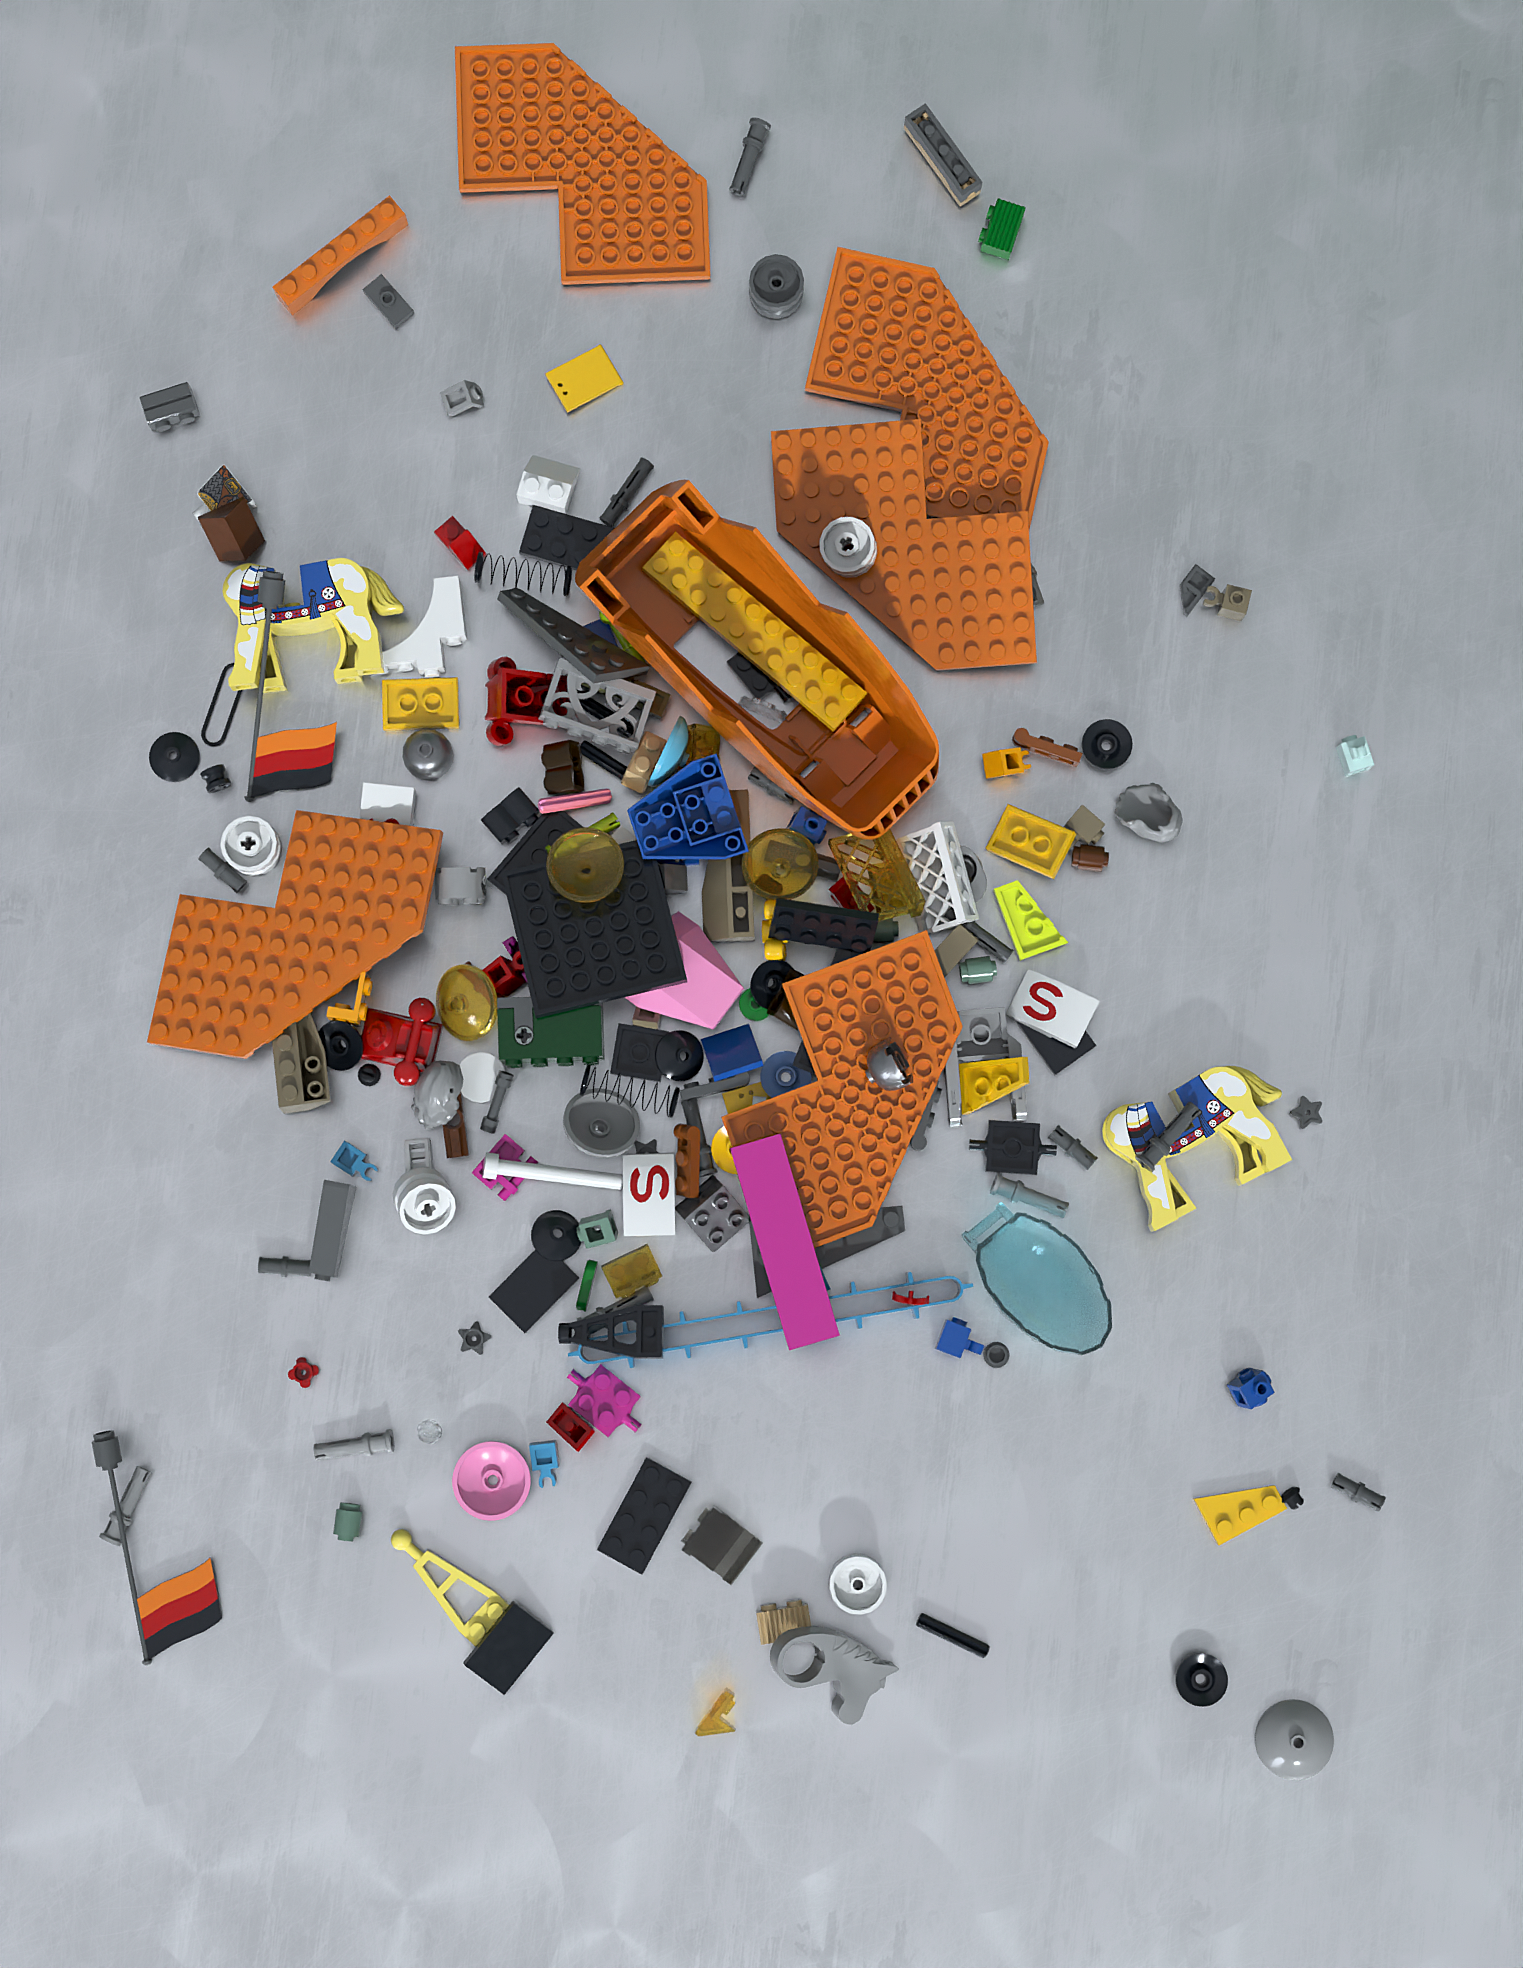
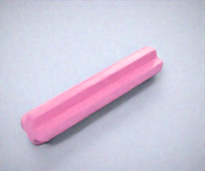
M606 788L541 798L538 801V809L543 814L607 804L611 802L612 796L610 790Z

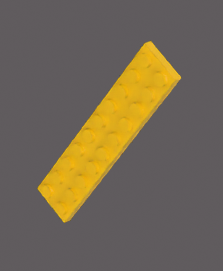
M677 532L642 567L644 573L833 732L866 696L867 692Z

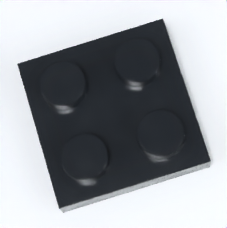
M618 1023L610 1074L619 1075L621 1073V1076L631 1078L633 1076V1078L661 1082L662 1073L659 1071L655 1061V1051L660 1039L669 1031Z

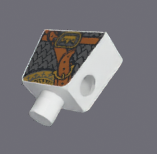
M223 464L197 491L196 494L203 502V505L192 513L198 520V516L243 496L251 511L257 508V506L226 465Z

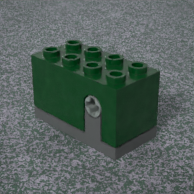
M531 997L497 998L499 1061L505 1064L507 1068H522V1063H531L533 1067H548V1062H557L558 1066H574V1061H582L584 1065L592 1066L599 1065V1061L605 1060L603 1003L536 1018ZM525 1033H528L531 1037L527 1039V1043L520 1039L525 1037Z

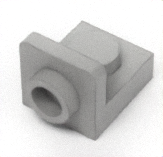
M463 380L440 392L448 416H455L473 406L478 408L484 406L482 390L474 382Z

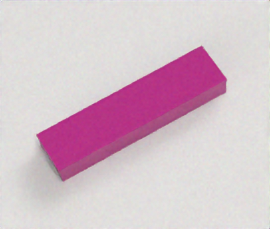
M781 1134L730 1148L788 1349L793 1350L840 1336Z

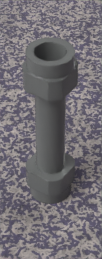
M499 1070L495 1080L497 1087L488 1114L483 1117L481 1130L495 1133L499 1123L497 1117L506 1089L511 1087L513 1074Z

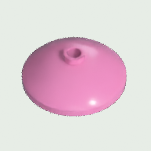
M496 1441L479 1443L469 1448L456 1463L452 1477L454 1495L460 1506L470 1515L488 1521L504 1519L514 1514L527 1499L531 1485L530 1470L524 1457L510 1445ZM490 1475H495L498 1478L497 1484L492 1485L489 1483L488 1478Z

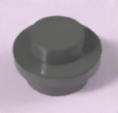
M992 1342L984 1349L983 1357L989 1366L1000 1368L1008 1362L1009 1350L1003 1343Z

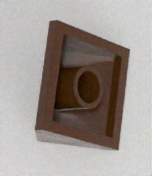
M244 496L198 516V520L219 561H246L265 541Z

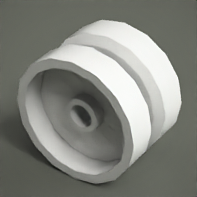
M840 517L828 524L819 540L820 553L826 565L837 575L846 578L860 576L866 573L875 562L877 542L870 527L862 520L854 517ZM847 545H853L852 550L847 549V551H845V547Z
M244 816L237 818L228 824L222 833L220 845L224 858L234 869L244 875H264L275 868L281 858L282 845L280 837L269 823L259 817ZM255 843L256 845L251 846V850H249V845Z
M425 1167L411 1169L403 1174L395 1183L392 1193L394 1205L401 1221L409 1230L419 1234L435 1233L446 1227L453 1218L456 1209L455 1198L450 1191L447 1181L438 1171Z
M854 1553L842 1557L834 1564L829 1575L828 1585L832 1599L839 1608L850 1614L862 1615L872 1612L881 1604L886 1595L887 1581L884 1571L876 1560L864 1554ZM855 1580H861L863 1584L861 1589L853 1587Z

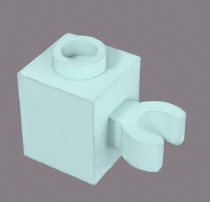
M1356 735L1343 738L1342 743L1336 747L1345 776L1369 770L1374 766L1365 736L1357 738Z

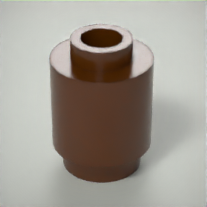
M1080 844V847L1073 846L1071 866L1077 867L1078 870L1102 872L1103 867H1108L1109 852H1105V847Z

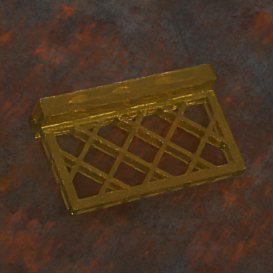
M891 829L881 837L872 839L875 844L873 849L860 844L863 839L852 834L829 839L828 845L860 911L869 912L867 905L872 903L882 908L881 912H879V921L910 914L911 918L921 916L926 900ZM845 844L852 847L850 855L840 851L838 845ZM856 849L869 855L866 862L853 856ZM872 857L883 861V869L870 864ZM849 862L862 867L860 874L848 869ZM866 869L879 875L876 882L863 877ZM882 877L893 881V889L879 884ZM859 882L872 888L869 895L859 891L857 887ZM875 890L889 895L887 901L884 902L873 897ZM894 897L903 901L905 906L898 908L889 904V902Z

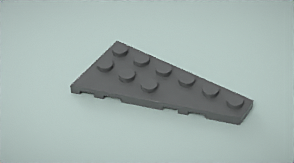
M512 588L499 592L498 601L592 683L647 674L650 667L648 664L525 593L523 590Z
M903 1206L882 1207L879 1209L872 1227L814 1248L821 1269L904 1232ZM749 1221L757 1298L772 1291L752 1222Z

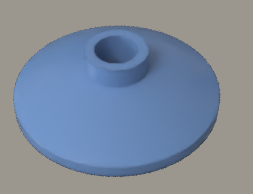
M780 1051L771 1055L764 1062L760 1079L763 1089L771 1098L811 1083L812 1075L810 1072L792 1066L796 1056L795 1052ZM783 1073L790 1074L791 1079L788 1082L781 1080Z

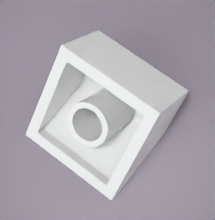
M532 455L523 471L516 494L518 503L531 507L535 505L567 514L581 469Z

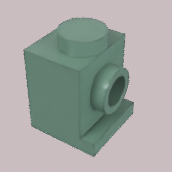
M611 1209L580 1220L577 1227V1235L580 1242L584 1241L586 1249L616 1241L618 1230ZM600 1225L601 1230L597 1231L593 1226Z

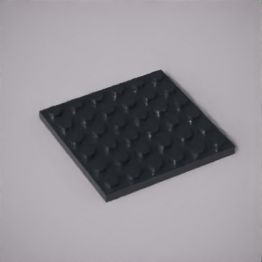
M637 840L501 872L536 1018L687 983L657 859H643Z

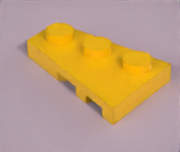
M1028 1057L960 1063L959 1077L962 1115H968L1030 1083Z
M1275 1485L1193 1498L1217 1545L1227 1542L1287 1509L1286 1505L1282 1503V1498Z

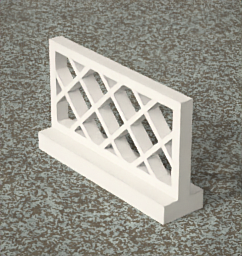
M954 821L937 822L932 824L931 827L896 839L920 932L927 930L928 935L979 919ZM934 832L936 839L933 848L925 844L928 835ZM910 840L918 844L913 856L907 852L905 842ZM922 848L931 853L926 864L918 860ZM936 857L941 859L942 862L940 873L931 868ZM915 864L924 869L919 880L913 875ZM929 872L937 877L933 889L924 884ZM942 881L948 885L949 892L946 897L938 893ZM922 888L930 893L926 904L922 903L919 898ZM935 897L944 902L939 913L931 908ZM948 906L954 908L956 920L950 921L944 917ZM928 913L936 917L933 927L929 929L925 921Z

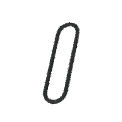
M234 663L225 666L221 673L201 731L202 740L209 746L220 745L225 740L242 690L237 692L221 739L218 742H209L205 737V731L225 673L230 667H234Z

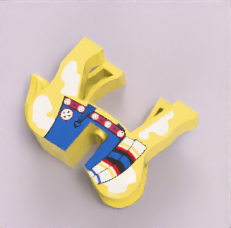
M336 558L300 565L304 605L296 602L285 604L283 599V605H278L277 609H272L263 693L287 690L275 643V636L307 635L336 627L341 644L339 660L333 671L337 684L363 681V675L385 673L381 636L373 622L372 612L375 610L381 616L396 615L404 612V606L392 594L384 579L371 569L359 566L356 562L346 558ZM251 563L242 564L235 567L227 575L223 583L224 599L238 618V629L234 645L235 663L232 673L228 678L229 687L233 691L259 688L267 608H263L262 603L257 602L259 579L263 576V571L276 572L274 568Z
M1237 1066L1208 1069L1168 1093L1178 1114L1188 1102L1197 1106L1201 1113L1172 1144L1170 1153L1167 1156H1163L1154 1166L1155 1170L1153 1172L1145 1169L1135 1159L1137 1154H1141L1150 1144L1149 1140L1152 1137H1158L1166 1128L1153 1102L1125 1104L1116 1108L1108 1114L1102 1128L1103 1140L1109 1150L1134 1166L1137 1170L1141 1194L1148 1207V1227L1151 1232L1170 1224L1179 1217L1196 1209L1193 1202L1167 1168L1165 1159L1198 1146L1215 1133L1227 1143L1232 1152L1235 1164L1234 1179L1238 1186L1292 1160L1274 1124L1267 1120L1256 1107L1266 1106L1282 1096L1281 1090L1266 1083L1253 1072ZM1257 1150L1259 1151V1153H1260V1155H1261L1262 1164H1261V1161H1260L1259 1156H1258V1154H1257Z

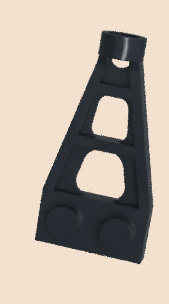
M636 1305L571 1323H559V1344L572 1343L635 1359H663L664 1306ZM630 1320L636 1323V1341L633 1344L618 1342L614 1337L616 1325ZM608 1325V1339L606 1341L589 1339V1328L591 1326ZM572 1329H574V1331H575V1334H574L573 1337H572Z

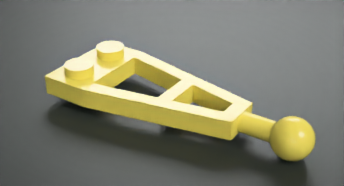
M396 1530L391 1536L392 1546L397 1550H405L416 1560L413 1565L414 1569L458 1631L476 1647L510 1604L495 1590L427 1549L423 1553L411 1542L412 1538L407 1530ZM428 1560L450 1573V1576L439 1587L424 1568ZM457 1579L489 1597L466 1624L444 1595Z

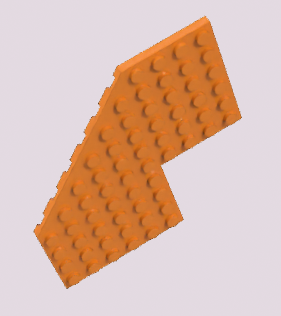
M554 43L455 46L460 193L558 189L562 285L710 279L707 180L702 175L697 174L689 167L683 158L675 151L670 150L655 133L642 125L636 116L613 99L608 91L598 82H594L579 65L566 57Z
M837 247L805 391L902 412L900 421L921 419L927 518L1028 511L1030 529L1049 441L1035 424L1034 418L1016 395V391L1007 377L998 368L997 362L979 339L978 333L960 310L957 301L949 289L945 287L935 268Z
M921 419L771 431L776 529L783 538L790 542L936 671L1037 663L1028 511L927 519ZM840 517H854L862 520L870 527L877 542V556L874 564L866 573L857 577L846 578L835 574L826 565L820 553L819 540L823 530L830 522ZM847 545L845 547V551H847V549L852 550L853 545Z
M296 810L275 908L183 894L179 895L147 1043L247 1059L253 1055L256 1049L265 1043L271 1042L294 1022L297 1023L324 1000L328 1001L343 990L342 987L354 979L357 980L362 972H368L374 964L383 958L386 959L400 949L401 945L410 938H415L423 932L443 832L437 829Z
M927 930L783 983L782 987L817 1081L721 1117L732 1148L781 1134L814 1248L873 1226L878 1211L892 1184V1180L903 1160L907 1147L918 1127L921 1116L963 1027ZM889 1037L891 1038L890 1044L896 1042L908 1061L910 1067L905 1069L907 1075H913V1083L896 1091L882 1089L876 1082L872 1084L865 1073V1070L868 1069V1053L872 1047Z

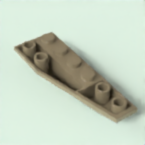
M748 789L729 790L749 852L727 859H708L702 887L703 932L710 942L754 941Z
M309 1013L297 1023L294 1022L283 1030L282 1034L272 1040L278 1105L284 1114L308 1111L331 1102L326 1051L312 1014Z

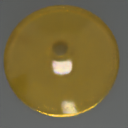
M588 827L573 829L561 835L551 846L546 862L547 874L552 886L565 898L576 902H594L608 896L620 883L624 872L623 853L618 843L604 831ZM584 868L591 869L588 874L582 873V870Z
M784 828L767 830L752 839L747 845L749 852L743 853L742 873L747 885L757 895L768 900H776V898L792 900L801 896L813 885L818 874L819 861L815 847L804 835L794 830ZM779 869L785 870V873L778 874L776 873V871Z
M469 964L456 965L448 969L441 977L436 990V1009L444 1028L452 1036L463 1041L481 1039L492 1029L497 1017V995L489 977L478 967Z

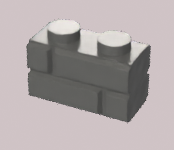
M188 382L140 397L147 423L152 431H166L171 428V424L178 422L187 424L195 420L194 417L200 415Z

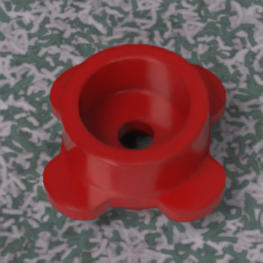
M299 1357L293 1369L289 1370L288 1377L299 1382L302 1388H307L311 1385L312 1378L318 1375L319 1368L317 1365L308 1363L305 1357ZM302 1370L306 1371L305 1375L301 1374Z

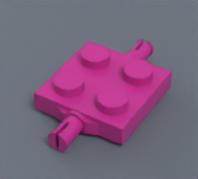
M601 1364L586 1379L574 1369L567 1376L568 1379L578 1386L577 1393L568 1406L605 1436L609 1437L615 1428L623 1423L633 1430L634 1433L642 1425L630 1415L632 1407L641 1396Z

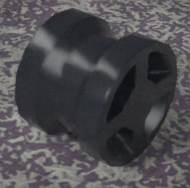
M223 764L212 766L200 773L202 779L206 780V790L208 793L224 790L232 784L230 779L225 776L226 769Z

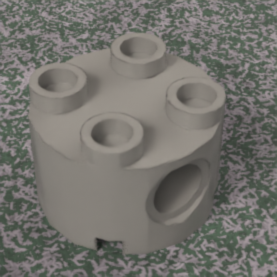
M436 868L435 897L438 900V904L459 905V900H463L465 904H484V899H486L485 868Z

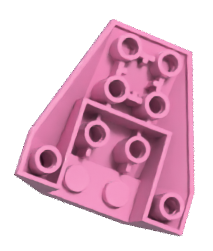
M678 911L671 918L687 983L624 998L638 1008L714 1030L744 988L699 925Z

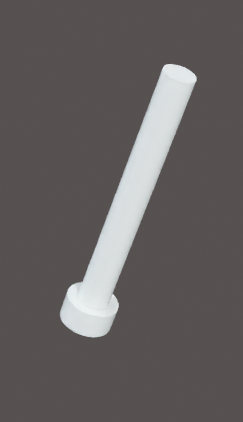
M485 1153L482 1178L496 1180L497 1175L617 1190L622 1189L623 1175L502 1160L499 1159V1154Z

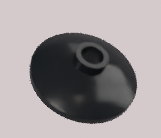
M1103 719L1094 722L1087 728L1082 738L1084 756L1092 765L1100 769H1114L1121 766L1129 758L1132 751V737L1128 729L1115 720ZM1103 742H1108L1110 744L1109 750H1104L1101 745Z
M169 732L160 736L153 743L149 752V762L154 773L161 779L169 782H180L192 776L197 770L200 762V752L195 741L188 735L180 732ZM176 751L177 757L169 759L170 752Z
M768 960L754 971L750 982V991L758 1005L768 1009L772 999L779 991L786 974L790 969L794 970L789 963L783 960ZM773 979L772 986L768 987L769 980Z
M334 1020L320 1028L318 1033L326 1051L328 1067L338 1071H345L359 1063L364 1048L361 1035L354 1026L344 1021ZM341 1039L345 1042L346 1047L341 1045Z
M683 1030L671 1031L664 1035L657 1044L655 1051L657 1067L670 1080H689L699 1072L703 1064L704 1052L702 1045L696 1036L690 1032ZM682 1051L686 1053L685 1060H681L680 1053Z
M552 1210L545 1212L536 1219L532 1226V1245L538 1254L548 1260H566L572 1257L581 1245L577 1235L579 1223L571 1214L565 1211ZM556 1229L560 1230L562 1237H555L553 1231Z
M1197 1653L1188 1656L1181 1662L1176 1672L1175 1682L1179 1694L1185 1701L1194 1706L1206 1707L1215 1704L1223 1697L1228 1686V1675L1224 1665L1217 1658L1209 1654ZM1198 1674L1204 1675L1205 1680L1203 1683L1196 1682Z

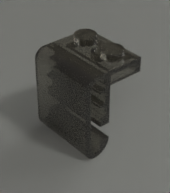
M713 1505L710 1510L705 1508L698 1517L697 1521L700 1524L694 1531L689 1529L681 1540L684 1543L681 1550L689 1556L695 1557L711 1571H715L724 1581L732 1585L763 1542Z

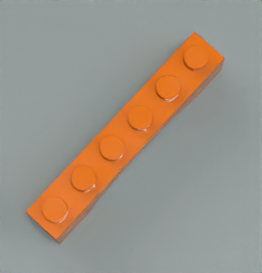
M389 195L276 283L272 288L277 298L290 314L294 315L312 301L326 282L347 263L366 250L390 240L408 226L405 213Z

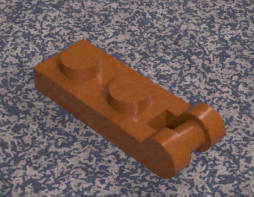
M1018 728L1012 737V743L1016 747L1074 767L1078 766L1083 754L1077 752L1078 748L1072 745L1064 744L1060 746L1054 744V740L1049 737L1040 736L1037 738L1031 736L1025 728Z
M680 1123L674 1128V1135L678 1138L676 1153L677 1178L675 1180L676 1195L699 1198L700 1130L696 1126Z

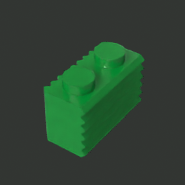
M1000 198L997 199L995 206L990 205L986 220L990 221L988 228H982L978 242L982 243L981 251L1009 260L1026 207L1001 200Z

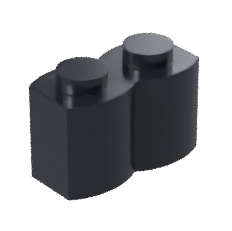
M518 787L490 810L481 821L501 844L505 842L510 844L519 837L518 831L526 825L529 828L539 818L537 815L540 812L522 789Z

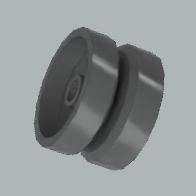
M774 254L759 260L751 270L749 279V296L751 304L757 312L773 319L788 317L794 313L800 306L803 298L804 277L802 269L794 260L784 255Z

